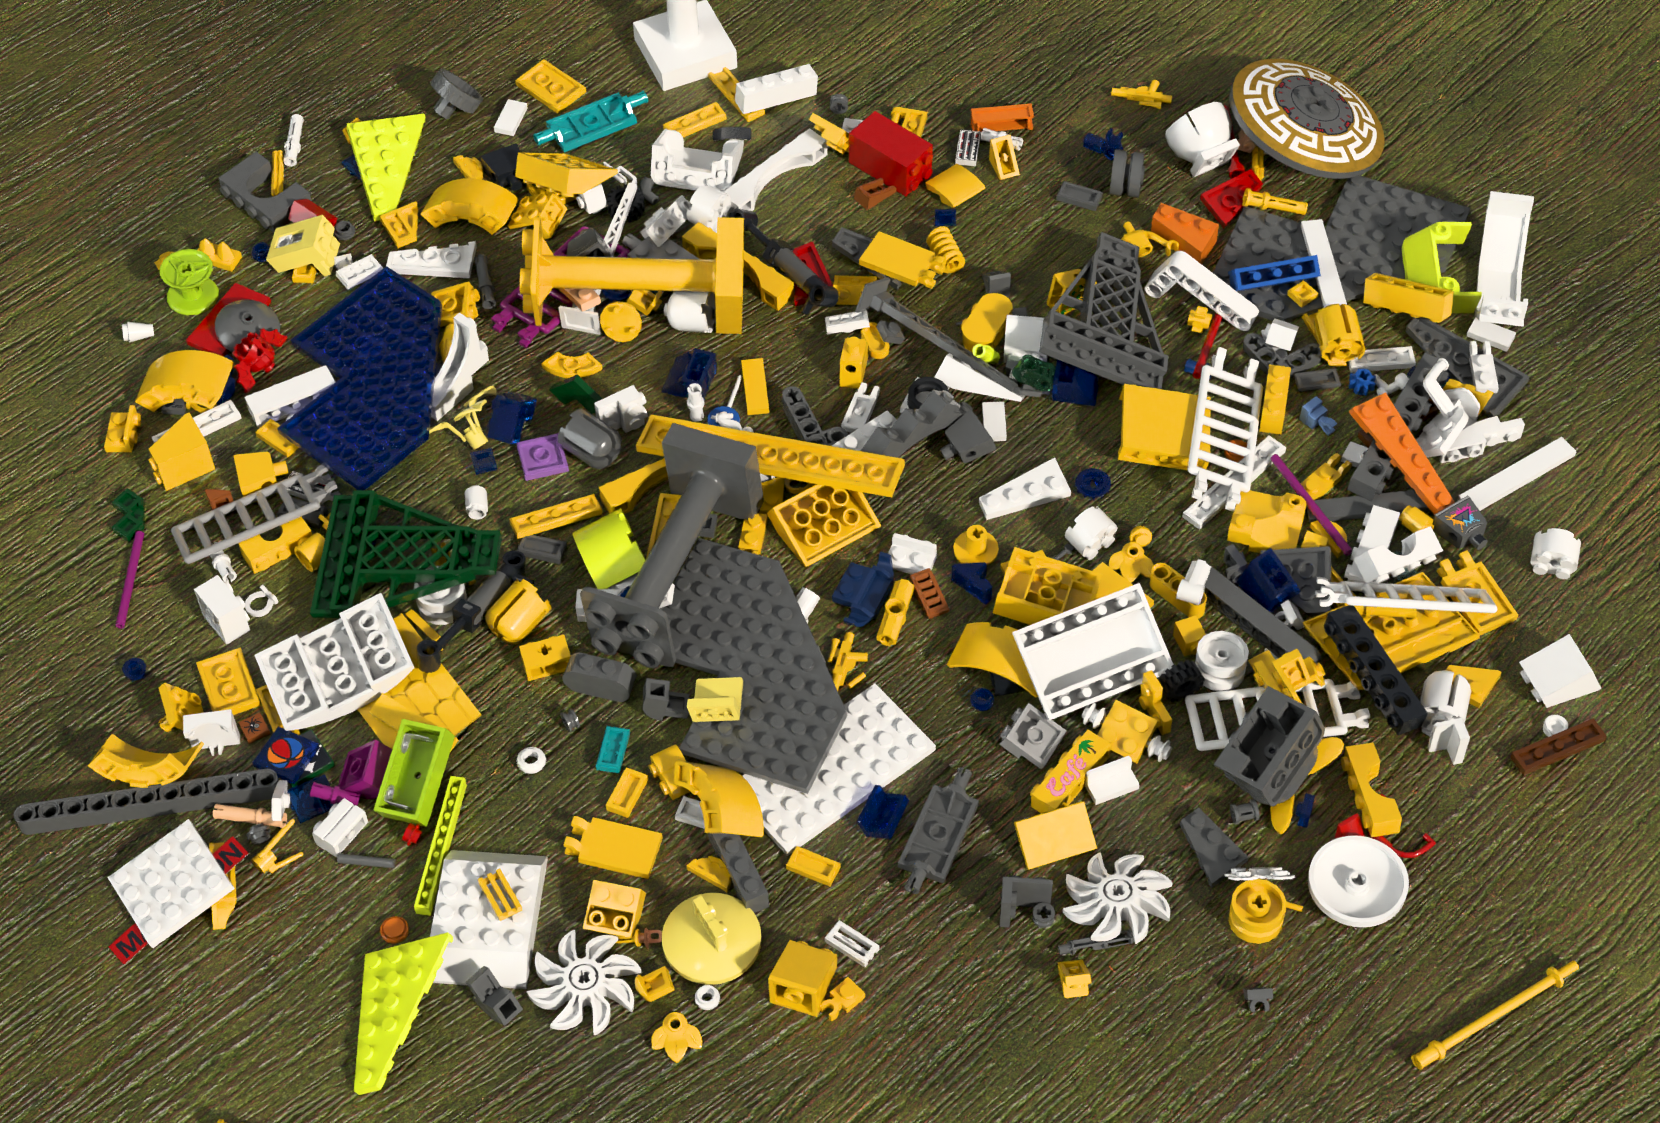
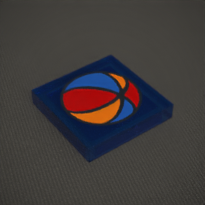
M278 726L253 761V766L260 770L272 769L276 772L278 778L295 784L320 747L318 743Z

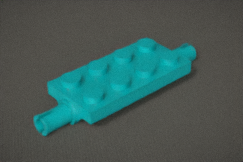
M642 90L627 97L625 95L622 97L618 92L546 121L548 129L534 133V140L538 146L555 140L565 153L637 124V118L632 110L636 106L648 103L647 94Z

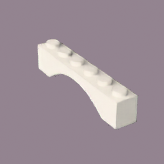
M809 128L804 133L798 135L792 142L786 144L780 151L771 155L761 165L756 166L746 176L741 177L738 182L726 188L723 192L730 195L733 210L739 208L753 211L759 193L773 178L791 169L815 165L827 156V145L825 144L827 140Z

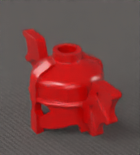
M262 328L259 335L249 332L247 334L248 337L242 338L241 343L233 347L235 351L232 354L240 361V363L234 365L238 372L237 383L243 386L245 393L250 392L255 385V380L251 373L260 371L268 373L275 366V350L271 345L277 348L281 347L287 339V336L281 335L277 329L266 331Z

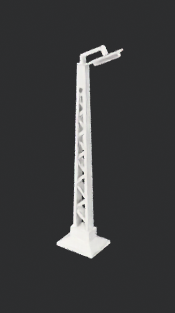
M603 162L605 166L611 167L606 162ZM622 166L616 168L618 172L612 177L626 185L627 179L619 173L621 172L631 179L632 183H628L604 238L611 257L614 256L637 190V178ZM593 289V290H594L598 295H600V292H601L602 289ZM574 303L572 308L559 306L562 328L601 335L596 306L583 312Z

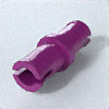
M313 782L310 797L331 801L330 804L333 805L340 803L345 798L353 803L354 806H358L361 796L360 793L340 789V786L337 785L331 787Z

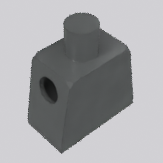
M970 409L945 431L949 444L939 449L946 461L957 454L963 463H968L996 450V446L990 434Z

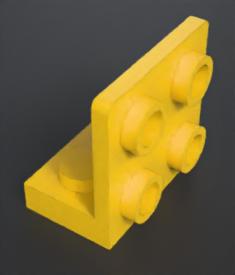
M555 192L525 196L521 199L520 205L516 212L512 214L507 226L509 229L534 225V217L538 216L541 217L544 239H549L557 229L567 211V207Z

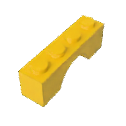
M1374 742L1345 747L1344 757H1341V765L1343 771L1348 773L1350 790L1355 792L1356 807L1362 811L1364 828H1368L1371 837L1399 833L1402 817L1395 799L1379 795L1369 784L1373 778L1378 776L1380 758Z

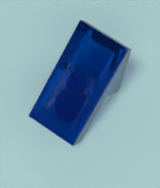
M960 563L952 566V581L985 605L992 600V586L988 580L984 579L987 575V563Z

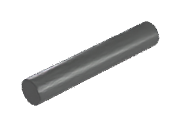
M340 853L337 857V863L384 868H395L396 860L393 858Z

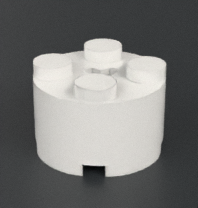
M706 184V187L700 186L689 202L693 205L691 211L687 209V220L695 225L700 222L717 233L718 217L729 218L733 210L730 195Z
M1092 506L1074 520L1077 524L1073 529L1069 526L1065 532V538L1083 557L1092 560L1098 554V550L1101 547L1108 548L1115 541L1113 535L1118 527L1098 506H1096V509Z
M1551 528L1547 530V533L1542 534L1541 531L1537 532L1534 537L1531 555L1533 572L1539 575L1550 573L1555 574L1560 579H1568L1570 574L1577 570L1581 540L1579 538L1576 540L1573 538L1574 534L1563 529Z

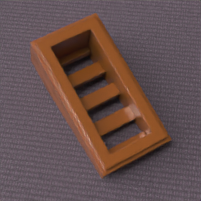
M879 178L856 187L854 199L868 210L897 191L895 186H887L885 188L883 186V179Z
M930 568L910 575V583L914 585V594L928 619L949 612L950 609ZM934 595L936 596L934 598L926 600V598L932 597ZM936 603L940 604L936 607L929 608V606L934 605Z

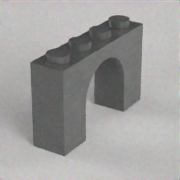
M256 151L218 178L221 186L219 189L224 197L232 199L237 207H242L246 210L248 215L260 221L265 229L269 228L272 232H275L276 228L286 226L292 222L288 218L294 200H312L310 192L297 182L274 197L259 198L251 194L253 190L272 177L270 162Z

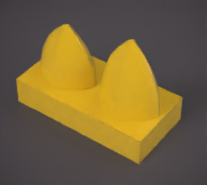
M208 239L200 241L198 250L208 255L215 267L232 272L242 258L240 251L231 249L225 242H221L218 245L211 243Z

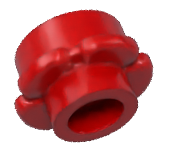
M410 823L406 828L402 841L406 842L408 846L411 843L417 844L422 835V831L419 830L420 825L417 824L416 826Z

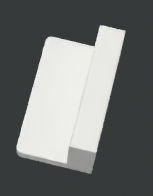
M1457 718L1435 723L1428 743V751L1435 752L1447 749L1453 765L1462 763L1470 739L1463 719Z
M1130 756L1086 772L1085 787L1095 805L1139 789V782L1131 770L1132 759Z

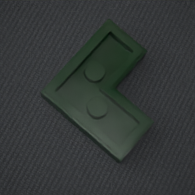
M578 375L553 384L549 389L563 404L577 400L591 414L595 413L594 403L603 399Z

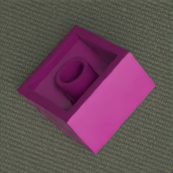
M373 740L349 751L338 784L340 789L360 793V798L372 800L377 798L392 749L377 740Z

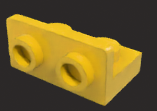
M835 275L833 287L837 289L839 294L836 305H858L865 284L877 281V277Z
M130 405L129 412H111L104 445L106 452L133 451V446L138 440L137 426L141 425V415L137 413L135 405Z

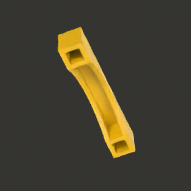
M698 222L682 236L683 248L697 258L709 260L716 258L717 233L710 227L708 228ZM744 251L743 273L749 276L760 292L761 300L773 309L780 310L794 297V282L789 277L778 273L773 267L761 262L757 257Z
M665 458L599 487L601 502L610 514L620 508L624 514L633 511L637 502L648 490L667 480L668 474Z

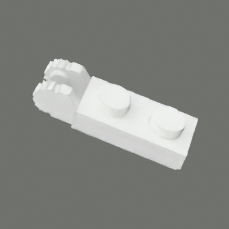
M1470 341L1469 362L1475 391L1485 393L1487 390H1490L1493 393H1497L1499 388L1490 341L1483 342V354L1477 355L1476 341Z
M861 383L842 422L841 427L852 433L868 423L876 405L880 387L874 386L871 395L868 396L865 395L867 383Z

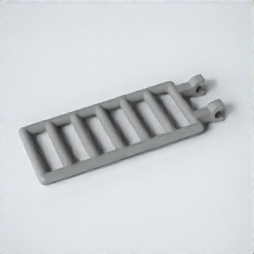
M325 463L318 466L315 472L308 475L299 473L172 527V535L185 563L191 564L318 510L323 502L333 501L334 495H340L339 491L331 493L338 487L335 481H332L329 474L322 476L323 473L328 471ZM298 483L309 501V504L300 508H296L286 489ZM318 483L326 484L324 489L315 493L311 486ZM277 492L288 510V513L279 517H275L266 499L267 496ZM258 501L267 519V522L254 526L245 508L246 505ZM234 510H237L246 528V531L233 535L224 516ZM216 519L225 539L212 545L203 523ZM191 528H195L204 547L194 553L190 552L182 532Z

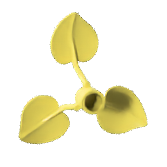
M489 386L473 396L463 405L470 408L461 411L455 416V421L460 420L464 416L466 417L470 427L464 430L465 435L448 422H443L420 434L414 443V449L416 450L421 440L428 434L444 428L450 429L463 442L468 441L473 450L487 443L488 439L482 432L483 430L480 427L475 412L481 411L482 406L487 403V400L485 399L477 403L476 401L487 396H496L495 386ZM471 413H472V416H473V419H474L475 424L473 423V421H472V419H471V417H470V414H471Z

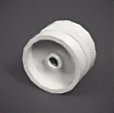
M414 583V589L431 583ZM463 583L417 598L416 602L420 615L427 622L435 625L453 623L452 608L461 599L467 600L465 585Z
M1215 631L1203 636L1198 642L1195 664L1205 679L1203 686L1210 690L1227 691L1238 687L1243 682L1249 650L1241 637L1231 632Z

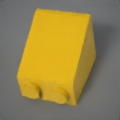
M190 412L177 421L149 448L151 458L148 461L152 470L155 471L153 472L154 478L158 485L163 484L166 491L215 470L208 444Z
M789 940L768 978L770 1003L818 1017L820 1004L825 999L837 968V954L826 948L818 949L811 947L803 941L795 942Z

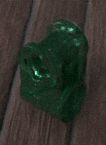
M1027 354L1019 360L1012 370L1013 377L1021 383L1035 387L1040 391H1050L1053 389L1054 382L1052 379L1056 373V367L1051 363Z

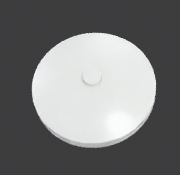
M1345 836L1328 842L1315 854L1309 868L1308 887L1315 904L1331 919L1352 927H1372L1385 923L1400 911L1408 893L1409 879L1404 863L1387 845L1369 837Z

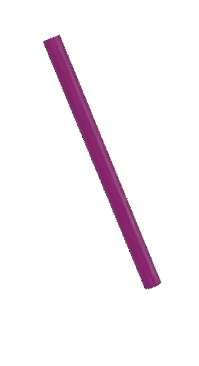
M1274 454L1270 460L1294 491L1305 499L1306 506L1345 556L1350 555L1353 551L1278 454Z

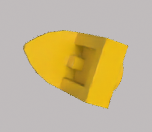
M665 966L643 977L637 975L635 978L636 991L648 1002H652L675 990L669 970Z

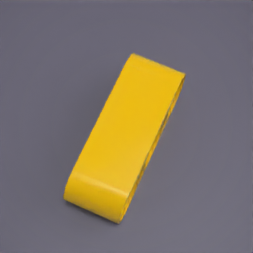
M1165 563L1153 565L1150 576V588L1186 616L1192 617L1196 615L1198 619L1201 618L1205 613L1206 594L1203 593L1199 605L1176 599L1180 582L1185 577Z

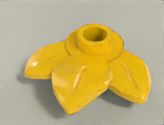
M1129 542L1123 546L1122 551L1116 552L1111 556L1109 567L1113 570H1120L1121 576L1132 583L1140 574L1150 578L1153 562L1144 555V549L1140 544ZM1134 550L1137 554L1132 555L1129 551Z
M672 1012L664 1018L663 1026L654 1031L651 1039L652 1049L659 1050L665 1048L668 1057L675 1063H678L684 1057L687 1047L692 1049L702 1048V1037L698 1028L688 1024L683 1014ZM674 1020L680 1023V1026L676 1029L670 1026Z

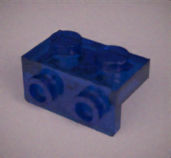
M875 785L857 820L866 837L891 839L909 799L903 794L885 793L881 785Z

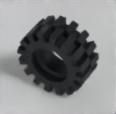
M623 184L624 187L622 188L618 185L616 186L617 190L612 188L611 193L607 194L608 213L611 218H614L627 184ZM638 187L626 219L628 223L632 222V219L638 220V216L642 217L643 212H645L643 192Z
M1185 660L1184 663L1182 661L1178 662L1177 666L1175 664L1172 665L1170 670L1167 668L1165 670L1166 674H1161V678L1158 679L1163 687L1164 695L1171 702L1175 700L1179 702L1181 698L1185 700L1187 695L1195 694L1194 691H1199V686H1203V681H1205L1197 665L1193 661L1189 662V660Z

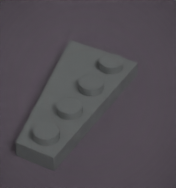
M841 227L832 240V247L859 264L860 257L873 239ZM863 267L879 279L889 277L874 270ZM889 277L888 285L898 290L903 282Z

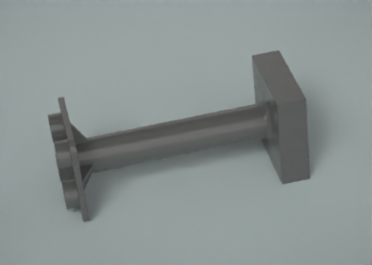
M676 423L671 425L662 441V448L671 494L681 495L678 503L625 598L591 587H584L580 593L591 643L598 651L607 655H614L618 651L634 656L637 662L648 668H657L659 664L672 667L675 664L676 655L668 616L659 607L712 511L743 520L753 519L755 514L759 513L764 503L756 446Z

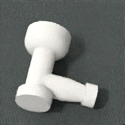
M1400 373L1395 377V382L1388 385L1375 374V383L1378 387L1377 394L1378 396L1384 393L1389 395L1398 389L1403 390L1409 378L1406 374Z

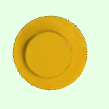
M1136 526L1131 530L1129 540L1145 547L1151 542L1152 533L1144 526Z

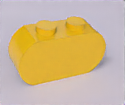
M990 293L982 296L980 301L973 305L971 314L961 324L963 345L967 350L972 352L973 347L977 344L988 345L995 350L1005 335L1007 315H1012L1013 305L1009 298L999 293Z

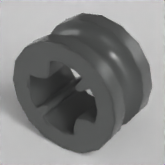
M843 94L833 95L830 98V110L836 114L845 113L848 110V98Z
M572 708L568 709V713H560L563 724L568 732H571L574 727L580 728V722Z
M1045 902L1035 905L1032 916L1035 925L1046 928L1053 924L1055 917L1053 906ZM1040 912H1045L1047 918L1043 919Z

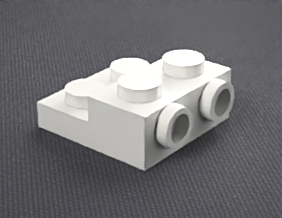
M634 385L594 403L598 419L615 430L622 427L625 433L644 425V419L648 417L647 411L643 406L646 404L645 396L641 391L638 392Z

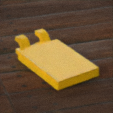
M879 231L860 257L859 265L915 287L918 283H921L932 289L936 284V281L933 280L936 273L942 275L945 271L946 266L943 264L946 258L942 256L935 257V253Z
M1468 550L1460 553V559L1456 561L1461 570L1455 571L1449 559L1439 563L1441 567L1437 569V573L1442 577L1441 584L1443 587L1485 589L1496 604L1497 612L1495 613L1461 612L1469 624L1478 632L1479 636L1517 620V612L1482 561L1475 564ZM1450 596L1453 602H1460L1457 597ZM1468 597L1471 603H1483L1480 598Z
M573 817L571 822L573 827L572 834L582 835V838L579 842L575 838L566 836L564 847H566L565 854L579 856L578 861L582 864L649 879L663 839L662 833L594 817L591 823L581 817Z

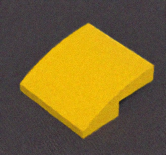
M959 164L953 165L925 182L927 190L938 194L941 202L952 208L985 189V185L973 173Z

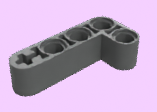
M790 386L783 390V411L799 441L832 446L847 436V431L842 427H833L822 431L799 388Z

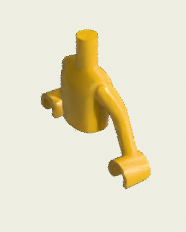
M1126 222L1123 225L1127 234L1121 240L1139 247L1138 258L1151 253L1153 246L1149 239L1165 246L1167 256H1170L1171 250L1176 252L1179 249V243L1175 240L1167 241L1153 232L1135 230L1131 222Z

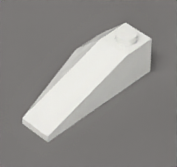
M950 353L946 355L934 377L943 381L948 389L951 387L952 389L1019 402L1025 397L1014 391H1009Z

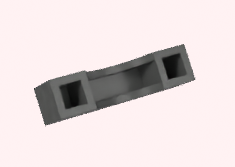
M708 833V839L717 857L723 860L728 869L737 898L743 902L745 908H751L754 913L768 908V891L740 835Z

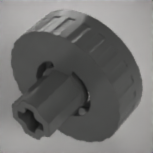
M440 68L430 82L436 92L441 95L433 109L445 119H449L457 107L472 114L483 101V97L475 88L446 69Z

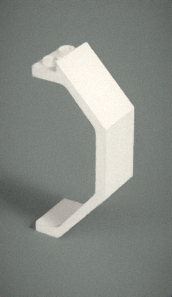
M1490 192L1477 273L1476 292H1482V297L1475 309V316L1479 321L1524 327L1528 299H1523V302L1520 301L1521 279L1534 196Z

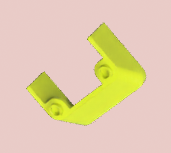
M1436 222L1405 238L1401 247L1405 279L1454 291L1452 313H1474L1482 297V292H1460L1459 283L1454 278L1441 277L1437 244H1464L1472 226L1471 222Z

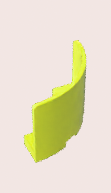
M621 508L573 532L576 545L597 589H607L638 573L646 560L637 541L632 542L630 539L634 534Z

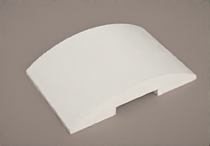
M382 593L339 613L340 619L308 635L299 638L296 634L255 654L257 663L286 731L319 725L347 715L376 700L382 693L385 694L415 668Z

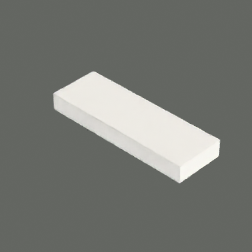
M1412 346L1365 350L1360 360L1356 357L1348 361L1350 373H1353L1358 368L1369 369V371L1415 368L1416 361Z

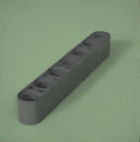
M1211 566L1209 576L1204 585V593L1207 596L1206 601L1278 658L1287 652L1298 649L1303 659L1310 656L1315 663L1321 660V655L1314 646Z

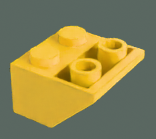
M593 880L583 929L632 938L641 918L646 892L638 888Z

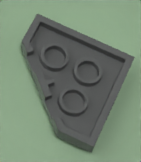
M1330 546L1261 550L1262 575L1308 616L1321 615L1331 610V605L1326 607L1319 605V601L1328 599L1329 594L1325 597H1316L1315 595L1316 590H1321V586H1325L1324 584H1317V577L1326 578L1331 582Z

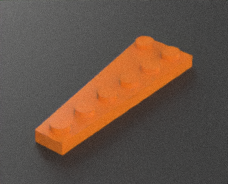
M1387 393L1355 406L1349 411L1350 415L1365 433L1369 432L1376 440L1375 445L1380 451L1383 449L1391 458L1390 463L1401 470L1405 475V481L1415 490L1416 494L1434 515L1455 503Z

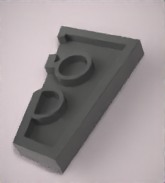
M1197 808L1181 820L1180 826L1191 849L1194 850L1199 860L1198 863L1201 869L1204 870L1211 888L1225 879L1224 874L1230 873L1231 868H1240L1248 861V856L1200 808Z

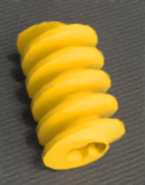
M941 226L931 231L926 239V243L930 251L935 253V257L942 256L946 258L943 264L946 266L944 273H955L962 269L965 265V258L961 251H959V247L956 245V241L953 239L949 228Z

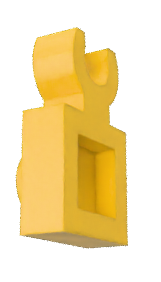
M847 977L830 991L832 1000L823 1001L820 1004V1011L824 1012L828 1008L833 1009L829 1014V1020L833 1021L838 1017L841 1009L848 1013L865 998V992Z

